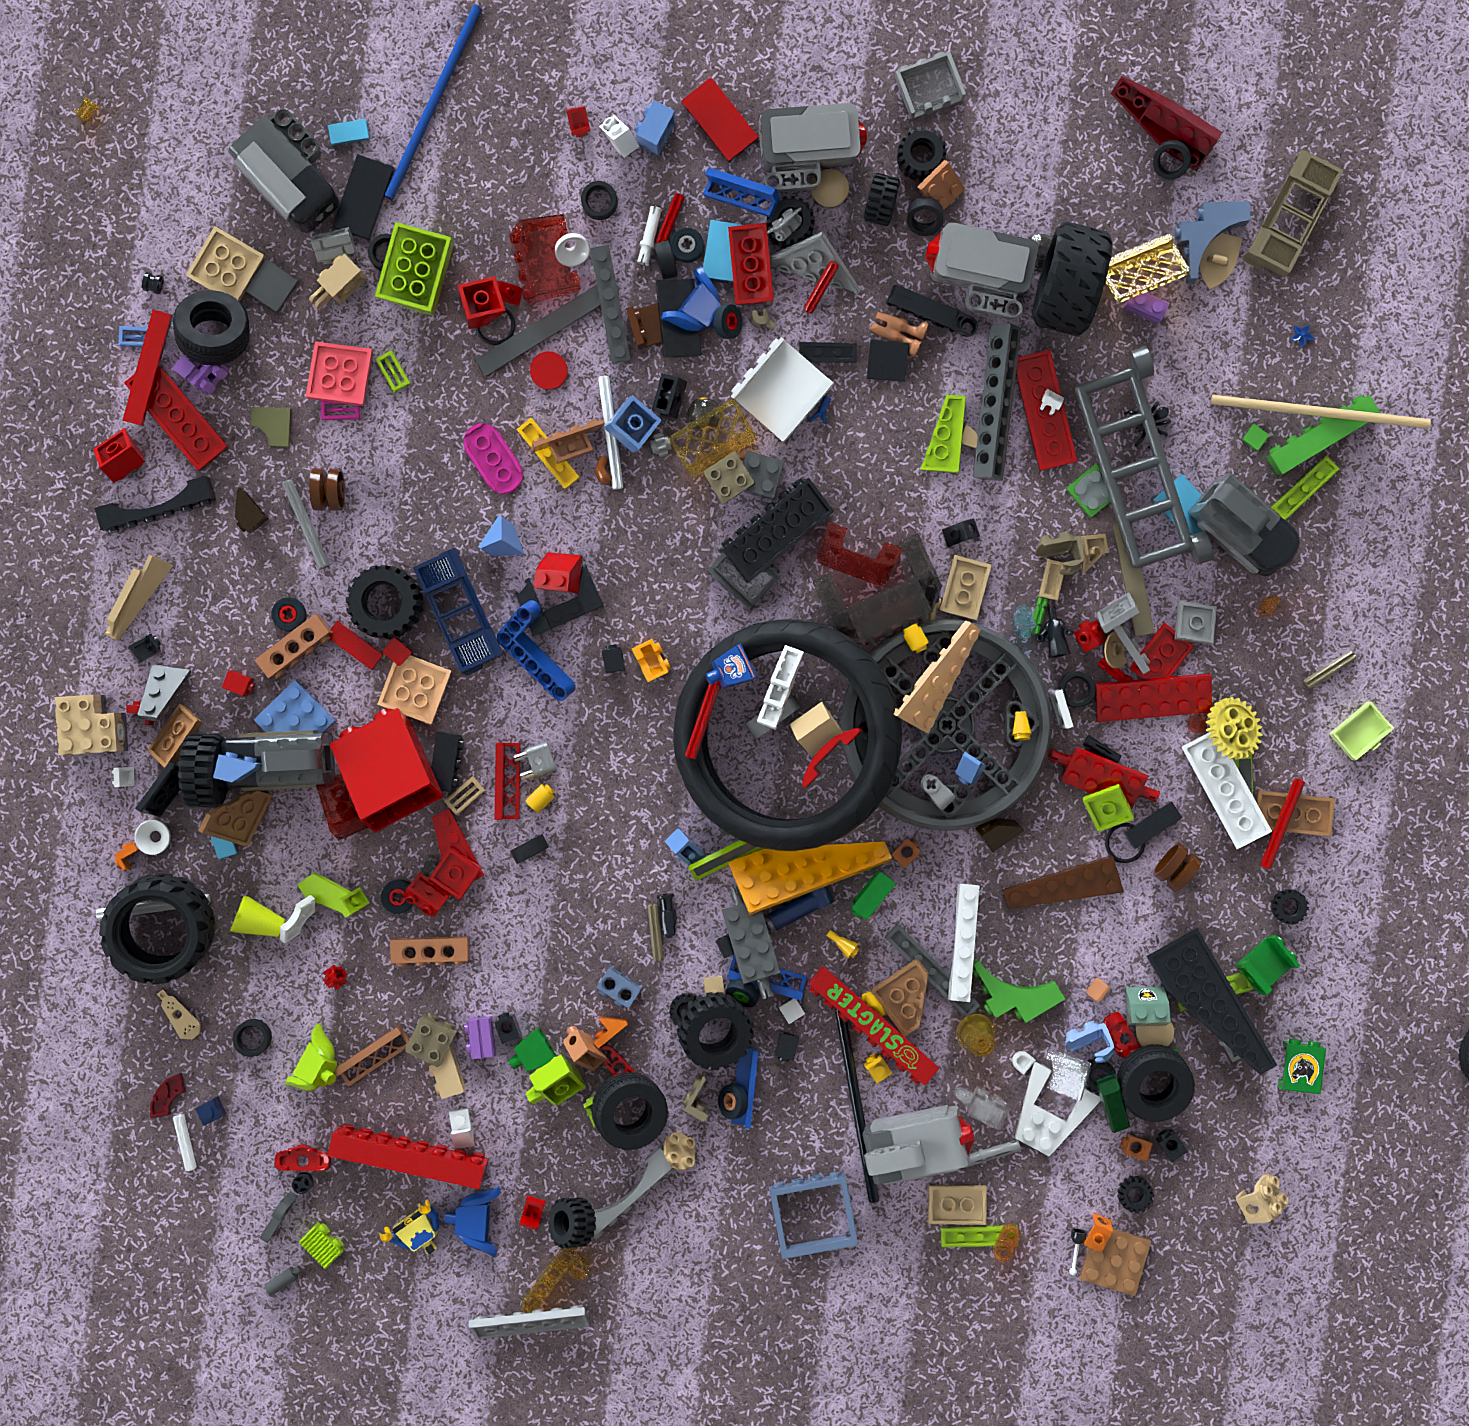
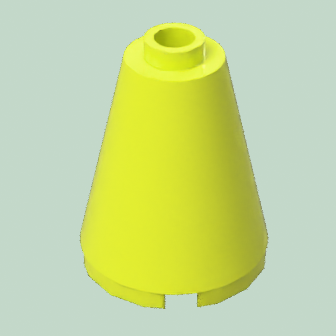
M244 895L231 931L234 933L279 937L280 927L285 924V919Z

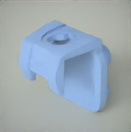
M1090 1021L1083 1025L1084 1030L1082 1032H1077L1076 1029H1073L1066 1033L1065 1044L1067 1050L1073 1052L1103 1037L1108 1048L1095 1054V1062L1104 1063L1114 1055V1045L1104 1023L1097 1025L1094 1021Z

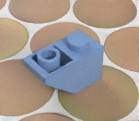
M226 752V755H218L213 778L228 782H240L262 768V764L257 763L256 758L245 756L244 759L237 758L238 754Z

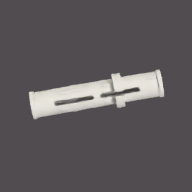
M650 206L643 241H640L641 249L637 260L638 264L644 265L645 263V266H649L662 209L659 207L654 209V206Z

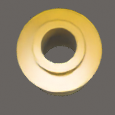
M917 623L903 630L905 634L903 636L912 652L916 651L919 653L927 649L926 644L929 642L922 628L918 627Z

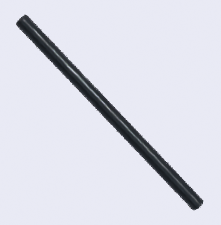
M835 1009L868 1200L870 1203H876L879 1201L877 1185L874 1184L873 1176L868 1174L864 1155L867 1153L863 1139V1131L866 1124L848 1023L838 1016L839 1011Z

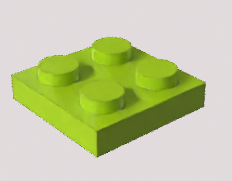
M1119 784L1083 797V802L1098 832L1134 820V814Z

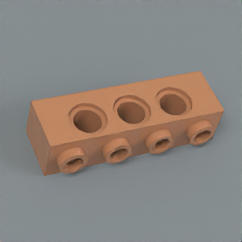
M314 614L256 658L255 662L267 678L275 677V679H278L285 674L284 670L286 668L296 666L300 662L299 658L303 655H310L316 650L315 646L319 643L322 645L330 640L331 637L329 635L333 632L320 614ZM309 631H312L314 633V639L312 641H309L307 639V633ZM295 642L299 645V650L296 653L292 651V645ZM279 654H281L284 657V661L282 664H278L277 662V656Z
M470 936L393 938L390 940L391 963H396L398 967L408 966V963H415L416 966H426L427 962H435V965H446V962H454V965H463L465 961L470 960ZM446 946H451L454 949L453 956L446 954ZM408 947L415 949V957L407 954ZM427 947H432L435 950L434 956H429L426 953Z

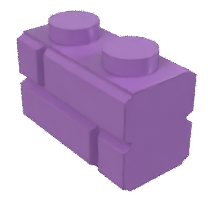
M1134 287L1130 291L1123 309L1158 324L1162 321L1170 303Z
M492 1016L469 1018L467 1024L464 1025L465 1035H469L467 1053L471 1054V1059L494 1057L496 1055Z

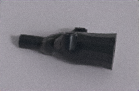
M1055 606L1048 607L1050 620L1044 625V630L1036 636V640L1044 642L1045 636L1048 634L1049 658L1069 655L1071 652L1068 648L1065 634L1071 636L1074 634V631L1067 627L1062 619L1057 618Z

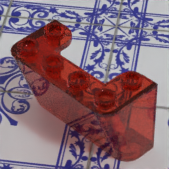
M564 214L520 219L509 234L510 242L515 247L514 260L519 264L520 268L518 270V277L520 282L523 281L524 285L522 290L523 298L528 303L577 293L581 289L577 270L571 272L570 267L562 265L555 255L557 241L568 233Z
M829 522L817 552L818 562L823 566L872 584L885 585L891 577L903 548L884 542L877 558H870L841 547L848 528Z

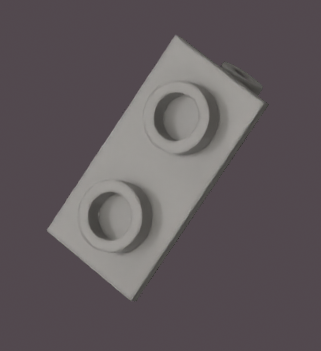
M801 207L796 210L791 208L782 214L783 218L772 223L773 227L767 233L774 232L778 241H784L802 224V217L798 215Z

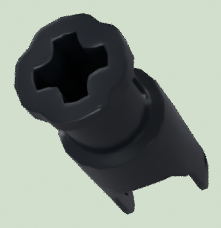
M674 893L657 895V899L660 902L659 918L666 938H671L676 933L675 924L677 917L672 900Z

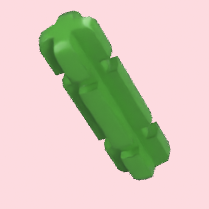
M1039 597L1037 599V607H1035L1031 621L1033 623L1029 628V632L1038 635L1040 633V625L1043 622L1046 611L1045 607L1048 604V599Z

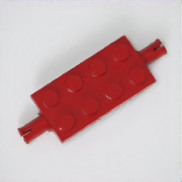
M1076 747L1074 752L1068 755L1052 749V753L1048 757V760L1064 766L1065 769L1060 779L1061 782L1091 794L1119 784L1131 810L1140 796L1156 802L1159 798L1160 791L1145 786L1148 775Z

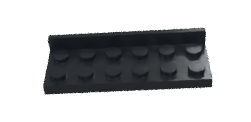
M810 478L798 479L792 484L794 488L789 492L788 490L782 492L778 496L779 500L774 503L772 501L764 507L765 512L761 515L758 513L750 519L751 523L747 527L745 525L741 526L735 531L736 536L732 539L729 537L721 543L722 547L718 551L726 555L746 583L752 581L834 512Z

